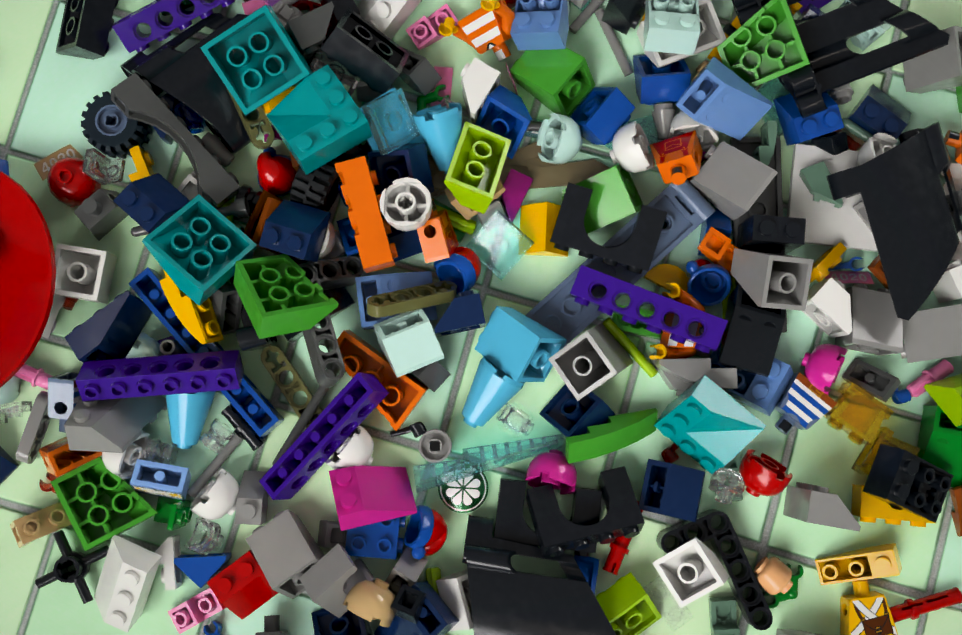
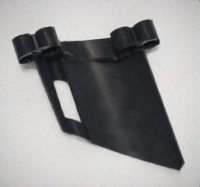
M213 13L149 55L140 51L120 65L127 77L136 73L141 79L145 78L152 86L156 96L166 92L196 112L204 119L209 130L221 139L232 154H236L251 142L225 84L200 48L249 15L237 14L233 18H228L221 13ZM205 26L215 30L188 51L181 52L175 50L176 47ZM326 35L320 50L314 53L307 62L310 68L326 56V53L321 48L329 35Z
M939 121L923 129L917 128L901 133L898 137L899 145L860 166L826 177L833 200L843 197L850 198L861 194L897 318L908 321L928 298L946 271L960 242L957 234L962 230V211L949 168L951 164L950 156ZM942 171L954 207L952 214L940 179Z
M469 515L462 563L467 564L474 635H616L573 555L563 553L555 557H551L550 554L542 556L539 547L493 538V518ZM513 555L558 561L568 579L516 571L511 565V557Z

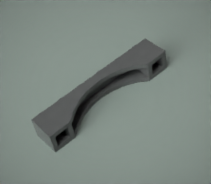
M134 73L111 89L112 102L128 119L154 126L179 144L193 166L198 194L214 208H221L237 195L240 186L236 176L231 172L227 173L222 167L220 159L215 154H210L204 148L205 145L201 138L197 135H192L187 129L185 121L180 116L176 117L170 111V106L164 98L156 96L152 86L145 78L141 79Z

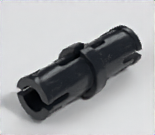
M232 404L228 405L221 412L235 428L234 432L237 435L240 434L253 451L266 441L265 438L259 437Z

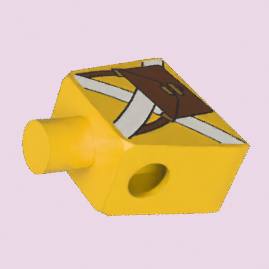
M868 579L852 581L854 594L842 595L840 598V635H898L884 594L870 591Z

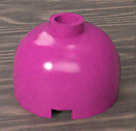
M821 344L812 353L806 352L801 366L805 367L804 376L808 378L813 386L829 395L832 383H835L845 360V357L841 356V354L845 355L848 349L834 344Z
M552 449L549 452L541 453L534 457L527 469L525 481H528V485L533 488L552 483L553 489L560 490V495L572 494L576 488L577 471L574 463L568 464L562 451Z

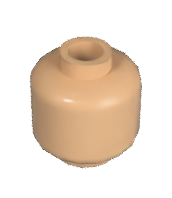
M775 556L770 558L763 557L753 570L759 586L770 595H776L780 592L785 594L793 585L791 581L792 570Z

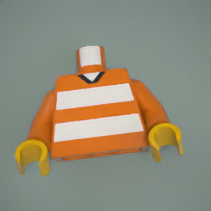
M481 0V8L458 21L456 26L452 17H447L444 23H440L438 31L441 35L450 36L453 33V36L465 41L476 49L479 54L492 49L498 61L511 55L505 41L512 38L510 31L515 13L507 6L505 0Z
M666 282V285L671 287V292H662V296L673 298L675 301L705 312V307L691 294L680 289L677 283ZM669 313L666 315L664 323L667 326L673 327L679 323V318L676 314ZM692 323L688 327L689 333L693 336H700L704 331L700 323ZM662 331L660 344L650 345V347L656 348L657 355L649 356V358L652 360L686 359L694 356L699 350L694 348L696 344L685 341V344L678 343L670 339L671 334Z

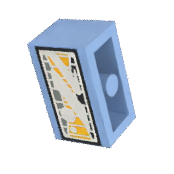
M137 459L130 485L139 493L186 500L192 476L189 468Z

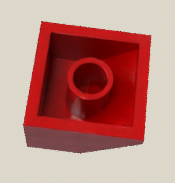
M251 550L207 582L221 604L242 620L278 594V592L272 590Z

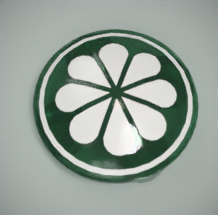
M467 462L455 463L449 466L439 479L438 492L440 499L452 511L458 513L472 512L479 508L487 497V478L483 471L474 464Z

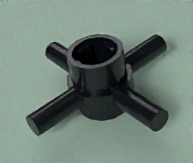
M63 530L54 533L53 536L62 556L56 561L52 572L35 580L36 586L40 589L57 580L65 583H74L83 604L94 600L84 578L88 574L92 563L107 556L109 547L106 545L85 555L79 551H72ZM74 564L75 569L77 570H72L70 572L68 566Z

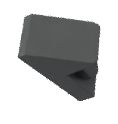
M858 358L853 361L842 376L847 383L869 400L876 397L887 402L901 384L899 378Z

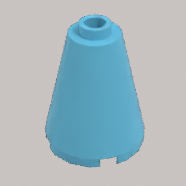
M459 102L448 103L449 108L441 107V104L417 111V115H412L413 121L439 171H444L445 174H447L462 131V105Z
M483 357L479 362L462 410V415L465 417L463 421L473 428L477 426L483 427L523 388L525 382L514 381Z
M216 391L166 395L172 443L177 444V448L191 449L192 445L198 444Z

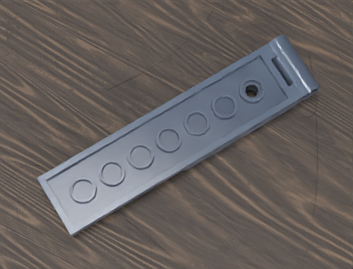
M687 179L681 185L671 183L647 205L667 212L665 218L667 227L661 231L649 270L716 211ZM638 214L602 246L612 247L626 241L633 231ZM596 255L593 256V259L588 258L581 264L633 285L648 272L642 270V273L639 274L627 270L628 265L619 262L617 267L603 263V257ZM581 265L525 315L566 338L567 341L564 347L602 314V312L598 311L599 306L589 303L587 307L574 302L575 297L570 294ZM603 286L595 287L592 292L593 297H604L606 288Z

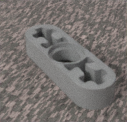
M41 391L37 395L16 451V460L27 464H32L36 459L51 420L48 417V392Z

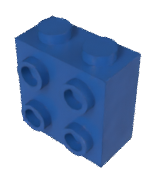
M406 516L348 529L346 552L349 556L396 560L398 553H403L404 538H400V527L405 528Z

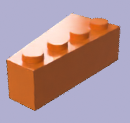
M365 156L335 163L336 172L343 184L340 187L346 205L349 207L348 216L351 226L355 230L354 237L365 273L396 266L394 258L398 257L394 242L389 243L387 235L392 233L391 227L386 219H383L379 202L381 194L377 195L375 186L379 185L376 171H370Z
M350 329L344 330L337 341L345 371L352 378L358 372L375 375L389 392L376 408L391 423L390 425L395 431L399 430L429 388L410 373L397 378L384 354Z

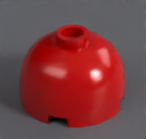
M65 157L52 165L47 176V185L51 194L59 202L70 207L80 206L85 199L101 188V183H99L100 174L90 162L84 159Z
M748 449L739 466V476L741 481L747 486L745 490L755 497L760 495L766 497L776 496L783 492L792 479V473L788 475L784 473L787 468L764 453L759 457L753 455L755 450Z

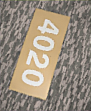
M69 144L33 165L43 181L47 179L52 165L58 160L65 157H79L82 159L83 156Z

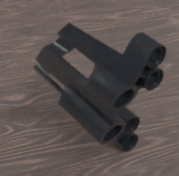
M732 0L741 26L770 0ZM786 0V1H787L788 6H789V8H790V5H792V4H794V3H797V2H799V1H802V0ZM849 0L850 4L813 19H794L810 64L777 77V79L793 96L802 118H806L828 109L824 103L822 93L948 45L950 34L940 30L922 16L908 10H903L888 0ZM883 24H889L908 36L865 54L855 53L846 46L848 38Z

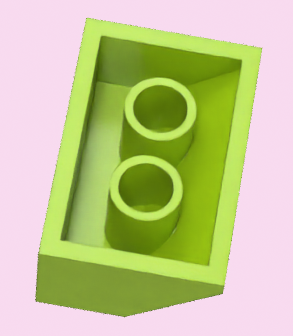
M465 121L444 183L460 205L484 214L493 200L512 140Z
M962 373L926 384L924 386L925 390L956 427L962 425Z
M631 572L619 578L614 585L596 596L616 635H639L662 618L646 591Z

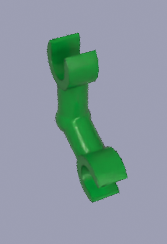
M446 85L437 86L434 92L428 93L426 96H418L416 99L417 111L427 108V104L435 101L442 103L450 99L449 95L444 97L438 95L439 91L446 89Z
M798 565L797 573L792 575V587L785 594L780 592L773 595L774 600L768 604L769 608L777 607L779 602L797 598L798 579L804 573L801 565ZM766 591L763 592V595H764V596H769V595H770V594H769L768 592H766Z

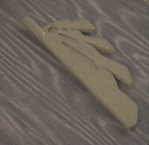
M537 142L518 149L513 159L506 156L500 180L504 184L512 168L533 178L529 189L567 186L568 182L577 184L610 167L596 159L565 164L542 162L538 156V153H542L541 146H538ZM428 155L434 189H439L436 195L439 192L446 195L444 191L447 188L444 183L446 174L444 171H439L432 156Z

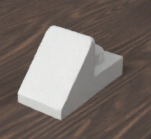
M180 534L168 537L154 552L162 556L159 565L164 564V568L161 570V582L165 584V590H176L182 586V571L174 564V558L181 555Z

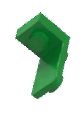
M159 496L156 506L158 514L154 516V521L168 524L167 530L170 531L186 526V523L190 522L193 513L190 510L191 501Z

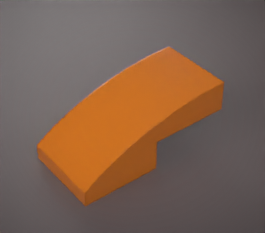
M711 226L697 248L714 264L721 265L727 269L732 276L730 272L734 248L737 247L731 244L732 240Z

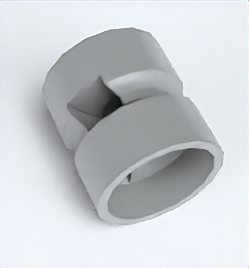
M429 430L419 440V453L428 462H442L451 452V438L443 430Z

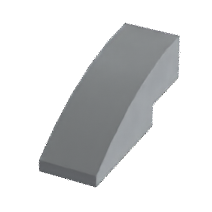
M711 358L655 360L656 367L682 381L694 384L706 375L722 389H738L737 368H711Z

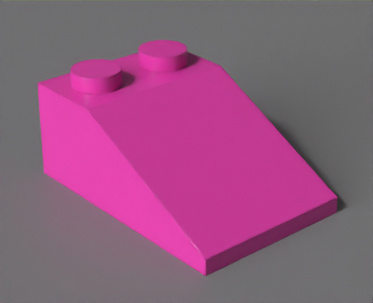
M352 466L329 471L341 531L417 513L406 467Z

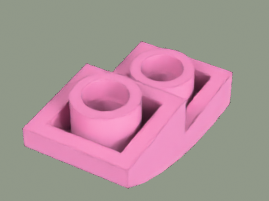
M447 3L429 17L424 15L406 29L418 50H422L445 37L438 31L440 23H444L445 18L452 17L455 21V26L458 25L457 22L459 20Z
M208 588L168 611V614L178 633L181 634L226 607L221 604L212 589Z

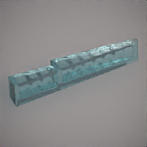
M563 434L462 449V459L413 466L416 493L534 457L541 453L549 452L552 449L562 448Z

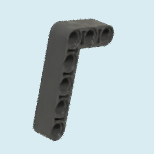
M356 256L299 264L306 272L305 276L313 284L318 283L323 290L352 286L356 283L355 277H361L364 273L361 259ZM347 268L351 269L354 274L350 273ZM323 272L329 273L331 277H327ZM328 314L318 322L321 328L313 326L311 329L303 331L315 378L318 384L324 388L333 387L345 373V366L330 314ZM319 345L325 346L328 353L321 351ZM326 369L332 370L335 377L329 376L326 373Z

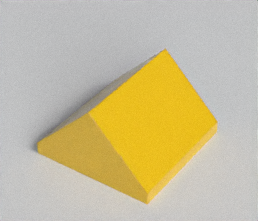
M550 202L521 205L519 255L568 257V252L554 248L555 243L550 242L561 205Z

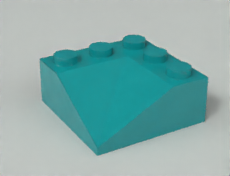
M264 5L200 47L245 115L313 73L270 5Z
M328 64L306 76L267 115L269 121L306 175L372 137L368 120Z
M199 194L142 240L143 244L177 287L198 306L234 276L236 261L252 259L257 247L254 241Z
M706 375L672 401L654 424L665 437L673 441L684 453L691 456L703 469L711 474L726 466L766 427L763 422Z

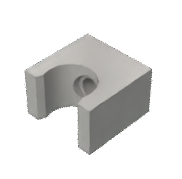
M338 543L306 571L299 580L314 603L340 618L348 611L347 605H343V602L351 588L361 581L368 580L374 582L375 578L364 561L358 558L353 562L344 547Z

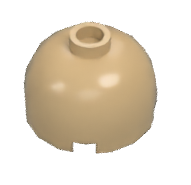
M375 578L374 582L368 580L358 582L351 588L343 602V605H347L349 611L369 622L376 619L381 620L379 626L390 627L395 617V613L391 609L395 595L388 589L390 584L379 578Z

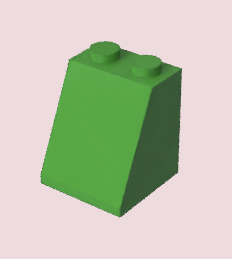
M568 48L526 50L510 69L518 85L553 113L568 117L595 87V82L586 59Z
M616 165L575 184L593 190L584 218V227L587 234L638 212L640 206L644 205L630 172L623 170L620 165Z

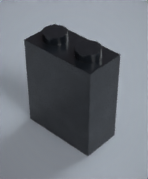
M753 214L738 225L737 248L787 254L805 244L806 219Z

